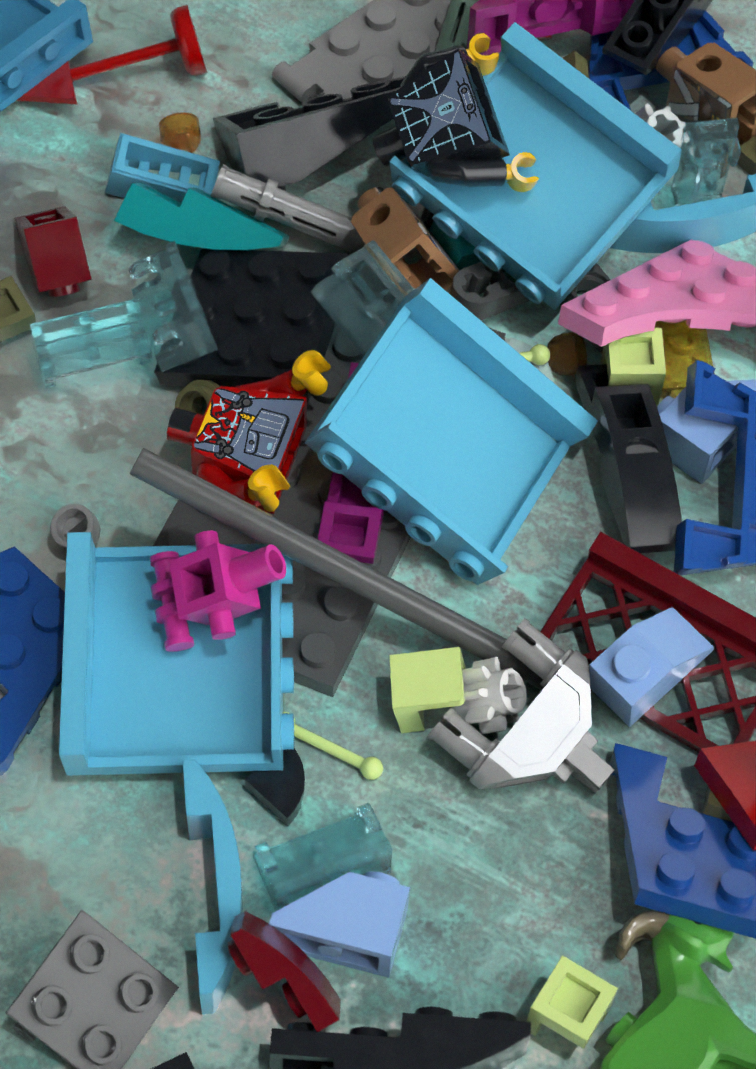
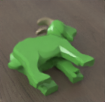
M644 911L627 920L619 934L615 955L619 960H623L634 945L645 940L651 942L657 980V998L638 1019L628 1012L615 1025L605 1039V1042L612 1049L604 1057L599 1069H756V1033L738 1018L700 967L705 962H709L728 973L733 970V966L726 955V949L734 936L733 932L659 911Z

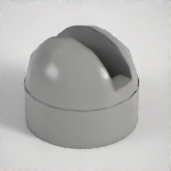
M68 504L59 509L54 515L50 526L53 539L66 550L67 533L91 532L94 545L99 541L101 528L98 519L89 509L81 504Z

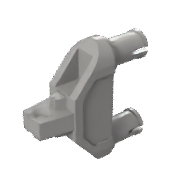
M524 618L517 626L516 631H513L502 645V648L505 651L508 650L543 679L540 685L544 689L501 741L496 738L493 742L489 741L456 714L453 708H450L444 714L443 719L435 725L427 737L431 741L434 740L467 767L469 771L466 775L471 778L469 781L480 790L548 780L551 775L565 783L571 775L592 792L596 793L615 769L592 750L598 740L588 732V729L592 726L590 674L587 658L577 650L573 651L569 648L566 652L531 625L529 620Z

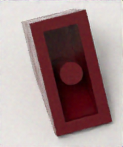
M62 206L14 218L33 284L39 292L48 290L50 297L65 296L80 291V282L92 280L78 220L68 208Z

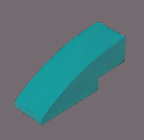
M132 182L114 219L117 223L151 237L180 245L213 250H253L286 245L290 237L286 233L253 218V216L218 198L211 197L210 194L199 188H188L182 203L144 183Z

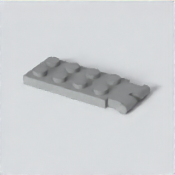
M372 0L309 43V54L290 66L286 62H280L274 68L272 77L303 103L307 100L308 96L325 93V95L341 94L343 99L351 98L350 90L356 86L407 76L421 55L435 51L451 0ZM462 16L459 19L453 42L455 41Z

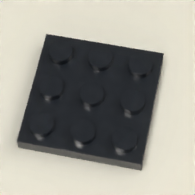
M201 249L154 370L160 385L186 387L189 383L196 380H210L219 386L236 387L268 380L292 370L295 360L302 353L309 350H315L325 358L354 270L350 254Z

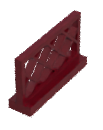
M600 531L589 548L587 560L540 632L552 641L557 632L581 626L588 653L582 655L587 658L588 664H591L606 649L596 651L589 624L621 617L623 628L626 632L631 627L629 615L650 610L658 614L673 607L714 646L718 664L693 669L677 683H682L689 711L666 716L656 710L653 705L639 719L699 753L701 748L719 746L706 739L701 719L733 712L739 733L733 744L749 742L756 732V696L738 700L730 672L749 667L756 669V617ZM592 578L613 589L617 602L616 607L590 613L585 612L581 594ZM623 595L635 602L625 604ZM574 605H576L578 615L567 618ZM725 653L733 656L736 659L727 661ZM722 674L729 702L698 709L690 681ZM754 707L745 722L741 710ZM693 722L695 732L682 724Z

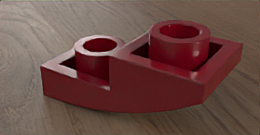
M246 911L234 917L230 933L232 940L227 944L236 966L244 976L253 973L262 990L286 978L287 981L282 984V990L288 1004L298 1018L307 1015L317 1032L340 1020L341 999L316 964L294 942L264 920Z

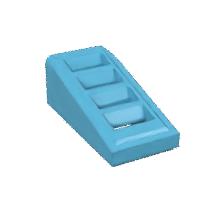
M120 133L105 193L125 198L132 182L144 183L182 203L188 188H199L211 195L216 183L220 161ZM148 170H158V174L148 172ZM178 172V180L169 178V173ZM190 174L200 175L198 186L189 183Z

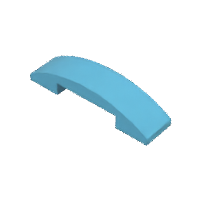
M756 174L747 175L743 194L658 210L653 209L650 201L610 248L629 252L665 253L689 240L702 241L715 247L756 232Z
M187 759L182 761L189 840L213 838L220 931L195 933L202 1015L215 1014L226 993L236 965L229 952L227 943L232 940L230 933L234 917L243 912L242 881L237 842L226 807L216 787L195 759Z

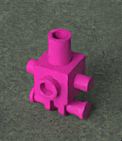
M203 531L194 536L197 551L181 557L175 551H165L152 555L150 557V564L154 567L157 583L151 586L152 598L162 601L163 605L155 610L157 623L164 624L166 634L165 650L177 652L187 650L195 645L194 638L189 633L187 620L210 625L212 639L223 640L235 636L233 619L261 609L257 588L285 577L286 563L280 550L271 544L252 552H247L220 544L216 531Z

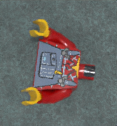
M309 350L302 353L295 360L292 370L271 379L236 387L220 386L214 390L204 415L181 408L173 410L168 423L167 440L192 446L190 453L193 474L267 513L274 514L279 506L283 490L290 488L287 479L307 428V397L303 395L306 393V390L315 396H320L326 392L328 381L321 373L328 372L331 369V365L319 352Z

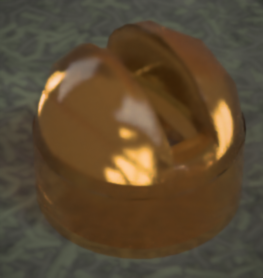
M184 112L174 113L164 117L159 122L160 138L163 145L180 150L187 149L190 153H194L199 147L201 129L196 115Z
M574 332L562 333L554 336L548 343L547 347L550 350L548 364L554 373L572 376L576 375L578 366L587 365L586 345L582 336Z

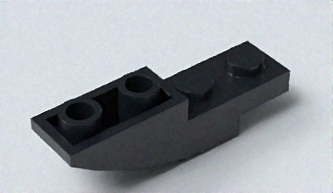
M635 0L603 46V54L647 75L656 68L659 58L666 50L671 47H677L713 0Z
M607 364L578 366L574 382L584 409L598 420L592 430L602 456L598 474L624 545L639 553L675 551L677 525L682 522L681 510L665 432L649 384L608 386Z
M421 1007L415 1010V1014L402 1013L400 1038L388 1037L386 1031L374 1027H356L350 1030V1034L324 1032V1029L317 1032L312 1023L294 1022L288 1024L286 1029L272 1028L269 1052L270 1069H502L526 1054L531 1036V1022L516 1021L514 1015L499 1011L484 1012L479 1014L478 1018L455 1017L450 1010L441 1007Z

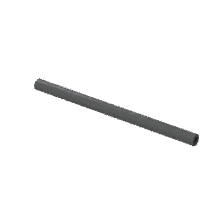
M145 448L140 452L130 475L266 546L271 544L276 546L288 558L483 660L498 657L500 669L513 668V670L520 674L523 681L540 690L544 689L540 685L543 681L540 676L508 650L505 651L502 648V645L507 640L506 638Z

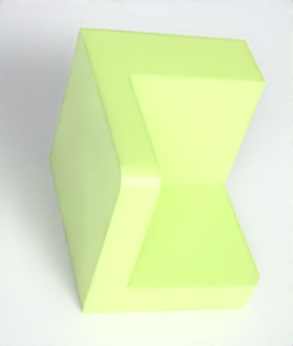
M655 328L654 331L624 337L604 345L601 364H607L608 386L649 384L656 406H658L666 376L662 328Z
M460 647L389 655L392 709L401 733L425 731L424 710L456 707L464 704L463 669H466Z
M562 955L530 1007L526 1022H531V1034L536 1036L541 1026L545 1025L584 1049L600 1021L603 1022L609 1013L618 988Z

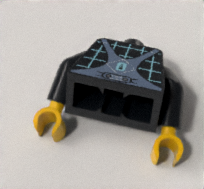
M478 33L473 36L469 42L468 49L458 45L426 53L418 58L402 81L400 89L391 94L388 101L396 126L372 138L375 152L383 165L389 166V161L394 156L400 160L407 157L412 168L430 177L435 182L468 187L502 186L507 180L508 185L517 192L530 191L539 180L538 177H523L516 169L518 167L526 168L534 165L536 158L531 153H519L513 158L511 164H506L504 159H502L510 154L483 78L484 75H489L496 69L499 53H492L487 56L479 54L489 49L491 39L488 35Z

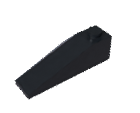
M406 76L356 86L350 90L351 98L343 99L341 94L325 95V93L308 96L307 100L302 103L301 108L279 107L278 102L219 116L213 118L215 129L231 169L267 183L268 179L278 182L277 188L286 191L285 185L301 181L394 119L388 101L391 94L400 89L401 83Z

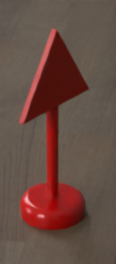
M188 5L177 7L171 12L170 18L175 39L70 69L69 61H67L16 101L78 105L73 81L176 51H180L187 73L192 76L207 73Z

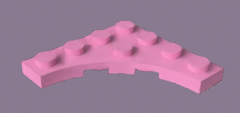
M689 240L562 304L558 324L601 347L624 337L654 331L656 321L677 323L686 320L689 328L730 331L731 324L739 327H756V267L746 262L734 261L714 251V248L708 243Z

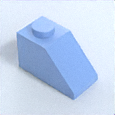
M756 379L727 381L734 386L741 382L756 391ZM685 387L675 399L671 396L665 397L657 406L665 432L672 464L700 484H703L737 447L738 427L684 414Z
M671 607L632 625L589 665L590 689L628 727H631L713 651L714 646Z
M370 871L364 875L348 872L273 912L269 924L294 942L308 957L389 978L408 911L410 887L400 885L396 878L382 872Z

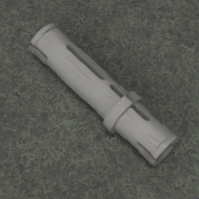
M222 165L211 197H217L254 212L253 218L262 222L266 217L352 252L356 256L359 254L364 241L351 223L352 218L277 188L278 182L268 179L267 183L228 168L227 165Z

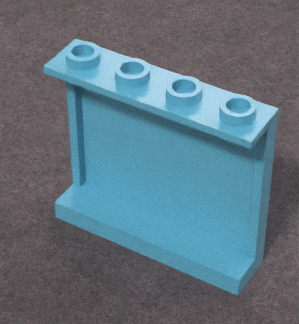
M514 22L501 36V52L499 53L496 69L489 75H484L483 78L510 154L502 159H504L506 164H511L513 158L519 153H531L536 158L532 167H518L516 169L523 177H538L539 180L530 191L517 192L508 185L507 180L502 186L468 187L435 182L430 177L412 168L407 157L401 161L394 156L389 161L393 182L392 187L411 206L415 207L420 203L433 213V221L448 236L457 239L460 235L476 247L474 249L475 255L487 267L494 271H499L502 268L517 280L515 282L516 287L526 298L535 304H540L544 301L556 310L676 173L682 149Z
M430 278L405 296L311 432L305 444L317 453L319 461L327 469L344 475L360 488L363 497L371 505L388 511L405 525V529L410 537L423 545L430 546L444 557L455 574L479 585L505 573L508 566L500 559L569 448L588 438L598 420Z
M91 532L67 533L59 757L66 775L183 773L182 760L195 759L205 772L282 771L283 750H294V714L283 713V693H294L293 657H283L282 638H293L294 636L293 602L282 603V584H293V560L283 555L286 563L285 577L257 588L261 609L233 619L235 636L223 640L212 639L210 625L187 620L189 633L194 638L195 645L187 650L169 652L165 650L164 646L166 641L164 624H159L156 621L155 610L163 605L162 601L152 598L151 586L157 582L154 567L150 564V557L165 551L178 552L179 557L197 551L196 545L95 548ZM224 544L247 552H252L266 546L264 544Z

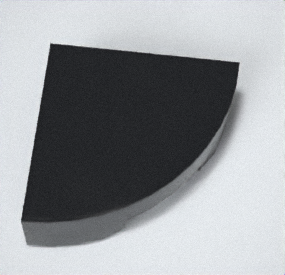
M295 748L294 750H283L282 771H253L245 779V788L287 827L301 809L305 791L304 768Z

